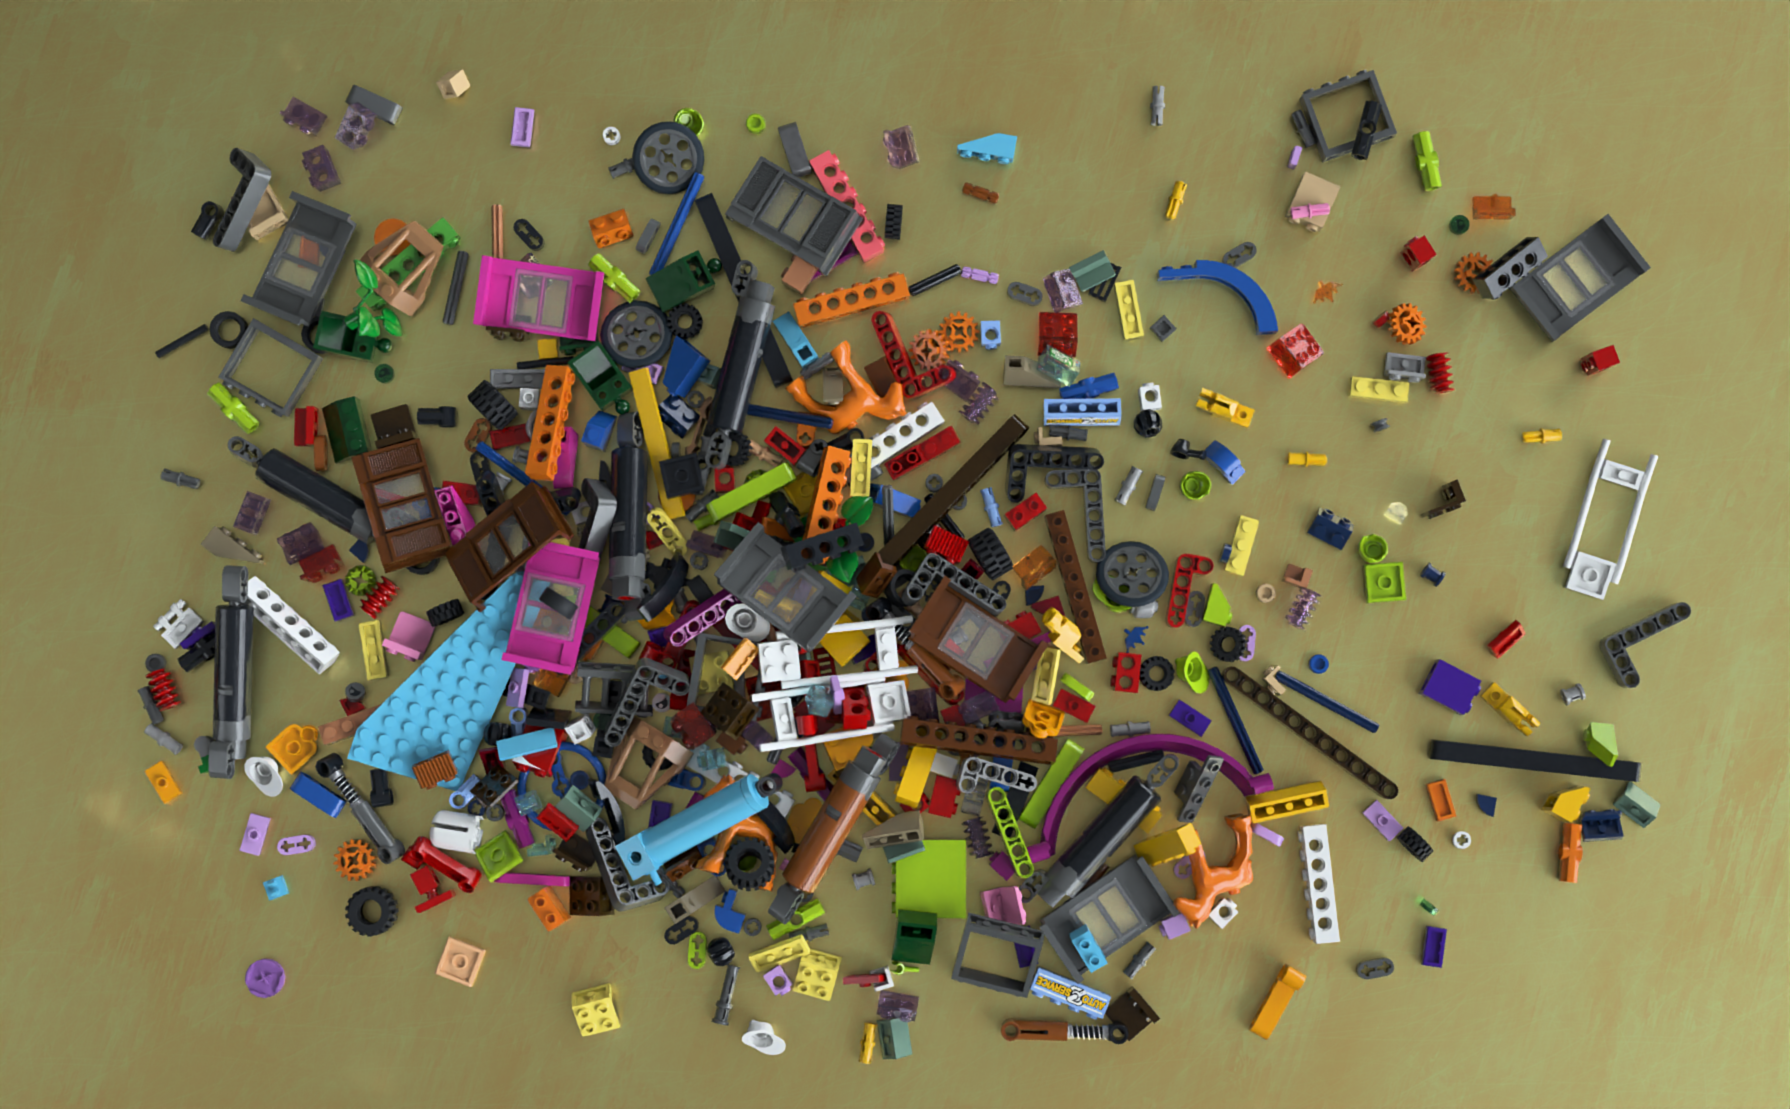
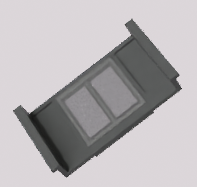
M762 156L755 164L725 213L728 220L732 222L735 220L815 266L825 276L829 274L863 220L852 207L826 194Z
M292 191L289 198L296 202L292 214L253 297L243 294L241 302L298 326L302 324L309 327L346 251L345 248L357 224L350 219V214Z
M1607 214L1526 277L1514 284L1510 290L1541 330L1553 342L1651 267L1611 216Z
M758 522L714 573V576L717 577V584L810 653L855 600L857 595L851 591L847 595L807 564H805V569L796 572L794 568L787 570L780 549L783 546L764 532V526Z
M1133 855L1078 892L1074 898H1069L1061 906L1040 919L1039 921L1042 925L1039 928L1041 931H1045V937L1077 984L1084 980L1081 975L1089 969L1072 943L1069 933L1086 924L1105 957H1108L1167 915L1171 914L1173 917H1176L1180 912L1173 905V901L1143 856L1138 858L1136 855Z

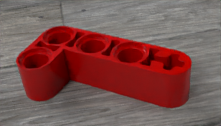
M1182 554L1176 559L1165 622L1170 628H1178L1183 625L1193 574H1209L1214 567L1213 561L1210 558ZM1182 558L1189 560L1190 565L1188 568L1181 566L1180 560ZM1201 561L1208 563L1209 568L1207 571H1202L1199 568ZM1178 577L1186 579L1184 587L1177 584ZM1176 595L1181 596L1183 599L1181 606H1177L1174 603L1173 599ZM1171 609H1182V612H1177L1176 616L1180 621L1173 624V620H1170V617L1175 615L1176 610L1172 611Z

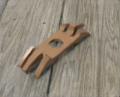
M711 396L698 409L700 418L691 445L685 447V455L696 453L700 449L698 442L705 421H708L709 411L713 402Z

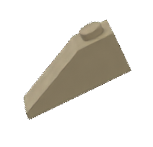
M920 811L899 813L864 833L862 838L866 848L873 849L923 841L924 824Z

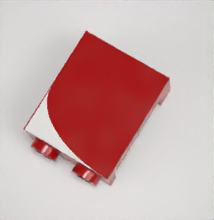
M526 724L523 734L547 729V727ZM554 728L558 747L513 758L512 762L516 769L525 773L527 771L534 772L536 776L545 778V776L552 777L551 768L562 741L566 742L568 737L565 729Z

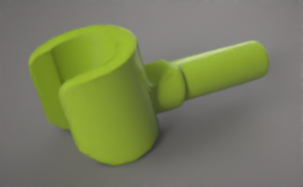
M893 961L892 964L898 967L896 970H890L897 975H901L906 971L919 972V967H908Z

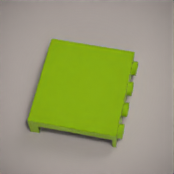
M966 839L923 840L925 851L892 863V874H896V882H892V894H896V902H892V913H896V918L898 909L937 913V918H966Z

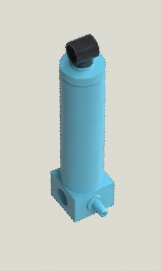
M770 773L758 780L756 776L749 774L659 824L649 827L616 845L615 848L632 880L634 881L643 875H650L655 886L661 884L662 881L656 871L661 865L767 808L769 805L768 796L781 789L783 784L782 778L776 773ZM768 780L773 783V789L767 785Z

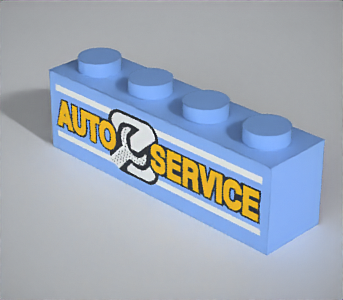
M1121 398L1044 399V426L1120 425Z
M1037 966L1030 986L1033 995L1043 998L1044 995L1050 997L1051 1002L1057 1005H1061V1003L1069 1005L1068 1009L1077 1013L1080 1010L1087 1012L1086 1016L1097 1020L1098 1017L1103 1019L1111 999L1109 994L1082 983L1077 984L1072 979Z

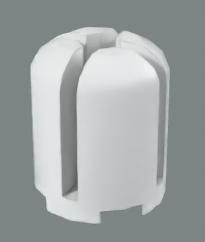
M448 810L438 811L432 820V824H435V827H431L429 833L432 845L436 848L476 854L474 849L476 846L480 847L483 830L480 829V820H483V816Z

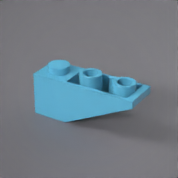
M997 133L959 144L957 153L965 158L975 156L979 157L982 161L993 159L998 160L997 162L1000 164L1013 163L1017 136Z
M789 311L773 321L802 369L818 359L815 350Z

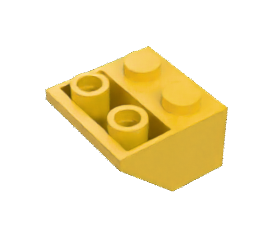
M1574 786L1549 794L1541 810L1562 822L1572 823L1579 817L1581 805L1585 804L1589 799L1590 788Z

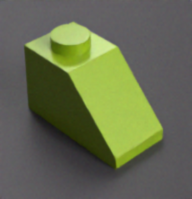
M1212 583L1202 621L1225 627L1226 624H1230L1232 613H1230L1231 607L1218 584Z
M1590 722L1588 728L1583 733L1587 749L1607 766L1613 767L1618 757L1614 724Z

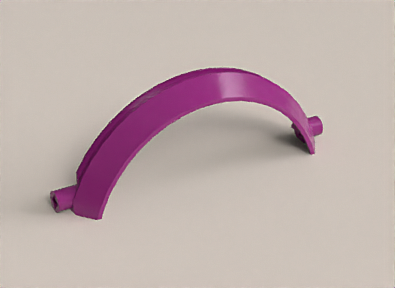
M1147 734L1126 738L1095 752L1071 772L1051 802L1043 824L1040 843L1028 846L1027 851L1032 864L1056 855V841L1061 820L1073 796L1096 772L1098 767L1103 768L1108 765V762L1128 755L1161 749L1166 752L1194 757L1205 762L1208 755L1221 756L1224 761L1219 771L1232 781L1244 797L1273 790L1274 786L1269 773L1253 777L1233 757L1214 746L1190 737L1174 734Z

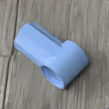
M524 707L514 708L509 713L513 737L522 735L525 729L529 711ZM516 711L523 713L522 721H518L515 718Z
M473 774L456 792L451 794L449 797L450 805L455 809L465 808L474 798L470 790L481 779ZM457 795H461L464 798V802L460 806L456 805L454 801Z

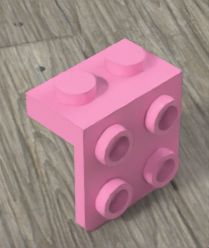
M400 612L389 639L385 638L382 646L387 647L386 651L397 655L400 652L405 654L404 658L413 662L416 659L423 660L436 626L432 627L429 621L406 612Z
M1017 886L998 887L980 892L985 917L1017 925L1026 924V912L1021 901L1022 894Z

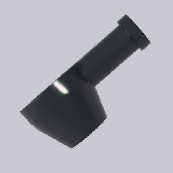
M1178 439L1170 452L1173 456L1180 459L1193 457L1205 460L1206 458L1205 450L1190 449V442L1185 439Z

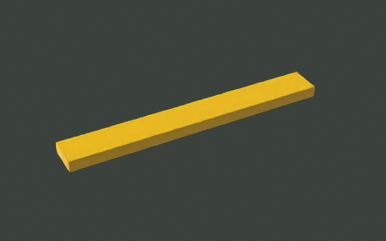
M642 368L629 372L663 510L670 520L686 516L681 497L667 499L659 461L671 459L649 369Z

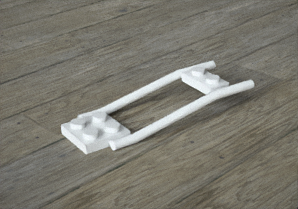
M1607 439L1602 440L1589 478L1570 547L1563 567L1571 569L1565 588L1604 600L1609 582L1619 583L1645 493L1658 456L1651 454L1645 472L1606 460L1604 458L1610 444V440ZM1598 478L1638 490L1617 564L1577 551Z
M912 615L833 625L827 633L875 628L879 670L837 675L839 682L918 673L917 665L898 668L894 625L913 623ZM775 632L777 641L757 643L762 683L781 680L782 689L830 683L831 676L800 679L798 646L783 632Z
M885 677L839 682L841 688L867 685V696L869 697V706L874 726L867 727V729H852L797 739L791 698L789 697L830 690V683L750 694L751 702L771 701V712L776 739L778 740V742L759 744V750L764 752L894 731V721H901L904 718L907 719V716H911L905 682L902 680L885 683Z

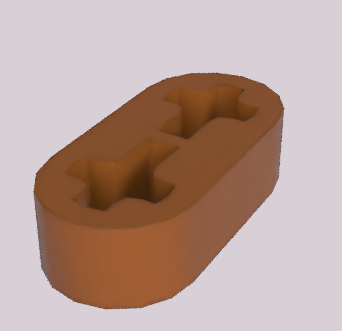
M479 418L474 422L464 441V446L468 451L472 453L478 452L476 447L471 449L469 444L477 436V444L480 441L485 443L489 437L492 425L487 419ZM485 422L487 430H482L479 435L480 428L478 426L479 424L483 425Z
M316 435L314 437V465L316 471H327L328 442L326 435Z

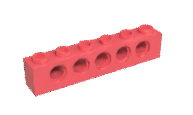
M828 150L809 160L810 167L824 192L843 203L851 202L853 204L852 208L863 218L862 224L858 226L851 237V241L863 263L884 253L883 247L885 244L881 236H876L874 232L876 227L872 220H867L865 216L867 211L862 203L859 204L856 200L858 195L854 187H849L846 182L849 180L844 170L840 171L838 167L840 162L835 153L832 155ZM828 169L835 171L832 177L825 175ZM836 186H842L844 187V191L842 193H836L834 191V188ZM869 235L872 239L870 242L864 243L861 237Z

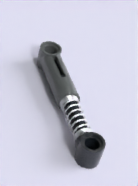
M331 753L318 760L315 766L316 771L321 777L330 778L332 782H335L334 786H338L337 790H341L340 794H344L343 798L347 799V803H350V808L352 809L350 812L378 849L377 855L381 862L390 864L403 856L405 853L403 843L393 838L368 801H364L363 798L360 799L361 796L357 795L358 791L355 792V787L352 788V783L349 784V779L344 777L346 774L342 770V758L337 753Z

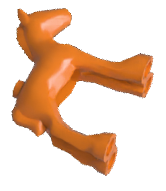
M847 341L842 342L830 352L851 387V391L844 395L843 401H840L838 405L821 404L814 400L807 392L806 380L803 376L798 377L785 388L812 415L832 418L833 426L831 429H827L832 434H839L840 431L846 428L851 430L858 424L856 420L866 412L885 420L896 419L898 416H905L907 414L903 403L901 384L898 382L891 383L885 397H879L871 385L852 366L850 361V345Z
M729 774L727 776L723 775L720 782L704 795V799L736 781ZM754 814L719 833L711 853L698 860L695 867L706 872L719 874L726 857V852L729 850L735 836L757 838L758 842L762 840L765 842V846L768 845L770 847L775 864L774 875H771V881H767L765 887L759 886L758 888L763 891L772 892L778 853L775 850L777 845L773 842L776 835L757 814Z
M1238 813L1224 817L1227 825L1234 831L1236 838L1235 853L1227 866L1208 867L1202 844L1195 848L1196 852L1189 855L1192 881L1196 891L1195 899L1178 897L1174 900L1173 905L1185 916L1190 927L1194 925L1198 929L1201 923L1209 917L1217 894L1228 892L1229 895L1240 893V888L1252 882V860L1248 859L1252 854L1250 815ZM1194 829L1199 838L1197 829Z

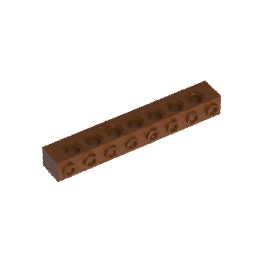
M1065 511L1047 514L1044 517L1074 623L1081 634L1079 640L1086 664L1106 659Z
M907 716V719L904 718L902 721L899 744L1053 765L1056 762L1058 739H1053V736L1038 738L1032 735L1031 732L1016 734L1014 730L1004 729L1002 732L995 731L996 728L994 727L980 729L976 728V725L973 724L958 726L956 722L946 721V724L938 723L936 719L921 721L918 717ZM917 728H923V729H925L926 735H925V736H919V735H917L916 729H917ZM938 730L943 731L945 738H937L935 732ZM955 734H963L965 738L964 741H957L955 739ZM974 736H981L984 743H975ZM993 739H1001L1003 746H995ZM1019 741L1022 744V749H1015L1012 742ZM1033 743L1040 745V752L1033 751Z

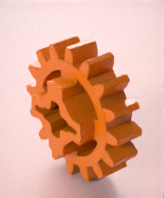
M1471 252L1468 254V258L1464 255L1461 258L1462 262L1458 261L1456 263L1459 268L1454 270L1455 273H1458L1454 280L1460 281L1457 286L1463 285L1464 292L1470 289V294L1475 293L1476 290L1480 294L1473 279L1493 262V260H1486V254L1480 257V252H1477L1475 256ZM1468 263L1467 271L1463 272L1465 265ZM1472 271L1478 272V275L1472 274Z
M1403 303L1392 308L1393 312L1388 314L1391 317L1390 320H1387V323L1391 324L1388 330L1393 331L1391 337L1396 336L1397 343L1402 341V345H1411L1420 341L1421 336L1425 335L1422 329L1427 328L1423 324L1426 318L1421 317L1423 312L1417 311L1418 306L1412 307L1411 303Z
M958 311L957 316L950 313V319L943 318L945 324L940 323L939 327L943 330L938 331V334L945 335L943 340L949 341L946 347H951L950 352H953L954 349H957L958 353L961 352V349L968 352V346L974 347L973 341H978L979 339L975 335L979 334L980 330L975 329L978 323H972L974 320L973 316L968 319L966 312L961 316L960 311ZM956 320H961V321H963V322H962V323H955L954 321H956ZM947 327L951 331V335L949 336V338H947L946 335ZM969 327L972 331L971 338L967 334V330L969 329ZM955 329H957L958 331L962 329V336L960 334L956 336ZM956 341H962L964 344H954V343H955Z
M926 329V333L922 330L919 331V335H914L915 341L909 343L913 346L912 349H909V352H913L910 359H916L914 365L921 364L920 369L923 370L927 367L928 371L933 369V367L945 365L944 359L950 357L946 354V351L951 350L946 347L949 341L943 340L945 335L941 334L938 336V330L932 332L931 329Z
M351 839L350 844L347 841L343 842L344 848L341 846L337 848L340 853L334 854L338 861L333 862V864L339 866L336 872L342 871V878L348 876V881H351L353 877L355 881H360V876L365 879L367 878L366 873H373L371 867L377 865L373 862V859H376L377 856L372 855V852L375 850L374 848L368 849L370 843L367 842L363 845L362 839H359L357 843L355 839ZM351 847L359 848L356 852L349 850ZM357 856L358 863L353 864L354 859L352 857ZM355 868L362 870L359 873H352Z

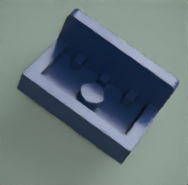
M669 395L658 406L662 422L682 439L698 423L700 415L678 395L676 397Z
M1319 508L1307 533L1342 550L1353 532L1354 524L1345 517L1340 518L1329 509Z
M1607 809L1602 812H1596L1595 810L1584 812L1579 819V824L1582 825L1583 842L1622 840L1624 837L1620 821L1622 811Z

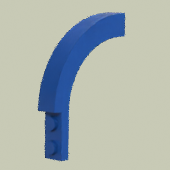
M1196 260L1194 268H1192V265L1180 266V269L1166 266L1157 272V281L1208 279L1224 284L1235 291L1247 304L1254 319L1256 335H1269L1278 332L1276 316L1266 294L1253 279L1230 265L1217 261Z

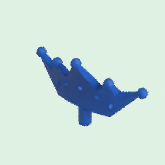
M1148 626L1135 627L1131 632L1127 629L1124 630L1128 634L1125 639L1126 653H1129L1130 647H1136L1134 643L1145 644L1142 642L1140 635H1146L1143 630L1148 629Z

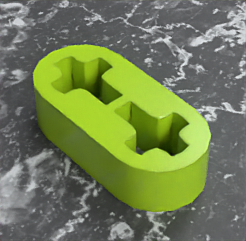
M1067 673L1060 679L1063 684L1088 702L1095 695Z
M696 931L689 939L688 964L694 969H699L706 961L707 936L701 931ZM697 935L704 939V942L700 943L699 949H696V942L693 941V938H696ZM696 951L699 952V958L702 959V962H699L698 965H695V962L691 960V958L695 957Z

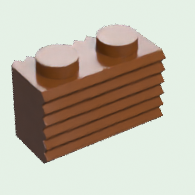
M449 750L412 765V770L421 789L425 787L427 790L437 786L439 781H451L458 774V769Z

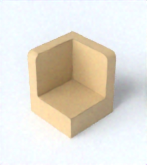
M463 69L449 71L436 82L444 99L458 97L470 87Z

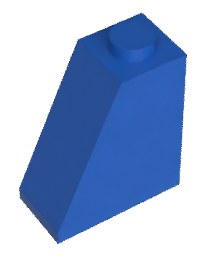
M676 336L662 382L668 388L667 392L675 397L679 395L685 398L710 363V360L687 340Z
M599 410L588 421L581 441L587 447L605 452L617 416Z
M870 483V497L873 499V505L883 509V485ZM893 489L894 513L912 518L920 510L921 500Z

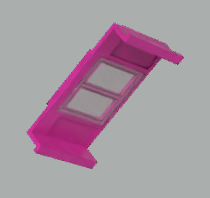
M482 255L473 324L522 329L531 333L595 341L604 272L557 267Z
M550 542L527 560L506 653L503 652L501 660L568 675L574 672L600 561L598 557L599 552ZM546 587L551 588L578 606L571 619L566 618L539 600Z

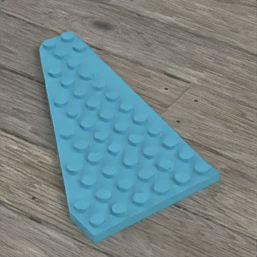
M518 571L510 575L483 602L486 608L482 612H478L476 609L357 728L347 759L416 779L412 765L449 750L458 769V774L451 781H439L437 786L457 791L463 785L466 773L484 736L485 727L493 716L516 664L501 659L503 652L506 653L525 571ZM533 579L529 600L541 602L539 598L546 587H549L550 582ZM527 605L523 626L532 628L541 608Z

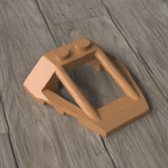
M413 221L374 245L363 255L360 261L366 263L377 277L378 288L373 290L391 306L409 316H413L424 302L425 292L431 283L432 273L438 264L444 246L417 221ZM406 239L425 258L398 285L379 267ZM384 250L376 259L374 258L377 254ZM426 269L414 294L407 288Z
M633 717L622 742L615 746L605 786L613 796L637 810L658 789L668 784L671 778L681 773L694 753L641 719ZM635 741H639L658 753L641 789L619 776ZM664 758L673 763L651 786Z

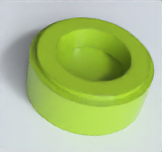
M759 114L750 115L746 120L747 129L753 134L761 133L765 128L764 118Z

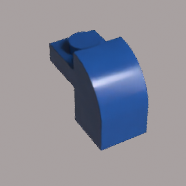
M1214 440L1205 449L1206 460L1211 466L1218 469L1230 484L1233 485L1246 472L1241 466L1240 460L1218 441Z
M730 888L728 892H724L721 902L724 903V906L716 904L715 918L721 927L739 934L746 913L732 909L738 890Z

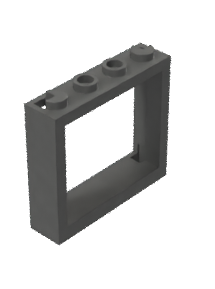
M1362 70L1356 73L1357 76L1351 78L1345 76L1340 78L1339 82L1334 84L1331 82L1325 83L1317 90H1314V88L1308 89L1300 97L1299 101L1307 123L1311 125L1310 130L1317 142L1316 147L1322 163L1352 153L1355 140L1328 149L1311 104V99L1368 80L1375 101L1382 105L1380 114L1386 128L1374 133L1371 146L1392 139L1397 134L1374 70L1369 72Z
M253 318L221 371L219 378L224 380L222 384L228 388L233 389V387L240 389L239 394L248 399L250 396L255 398V403L263 408L266 406L273 408L271 412L277 416L282 417V415L289 417L324 358ZM259 331L312 360L284 408L232 379L233 374Z
M705 633L698 634L686 710L701 712L704 706L696 704L707 640L739 645L742 639ZM751 641V642H752L754 645H756V646H757V643H760V642ZM760 666L758 670L755 694L764 693L766 688L762 686L763 683L761 682ZM760 701L753 702L759 708V711L752 721H757V717L761 718L762 706H759Z
M968 912L951 979L1027 998L1043 946L1045 931ZM970 932L1034 947L1025 982L961 966Z

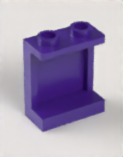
M1437 659L1419 694L1450 708L1459 715H1464L1470 711L1473 705L1471 703L1473 697L1477 696L1481 690V680L1441 659Z

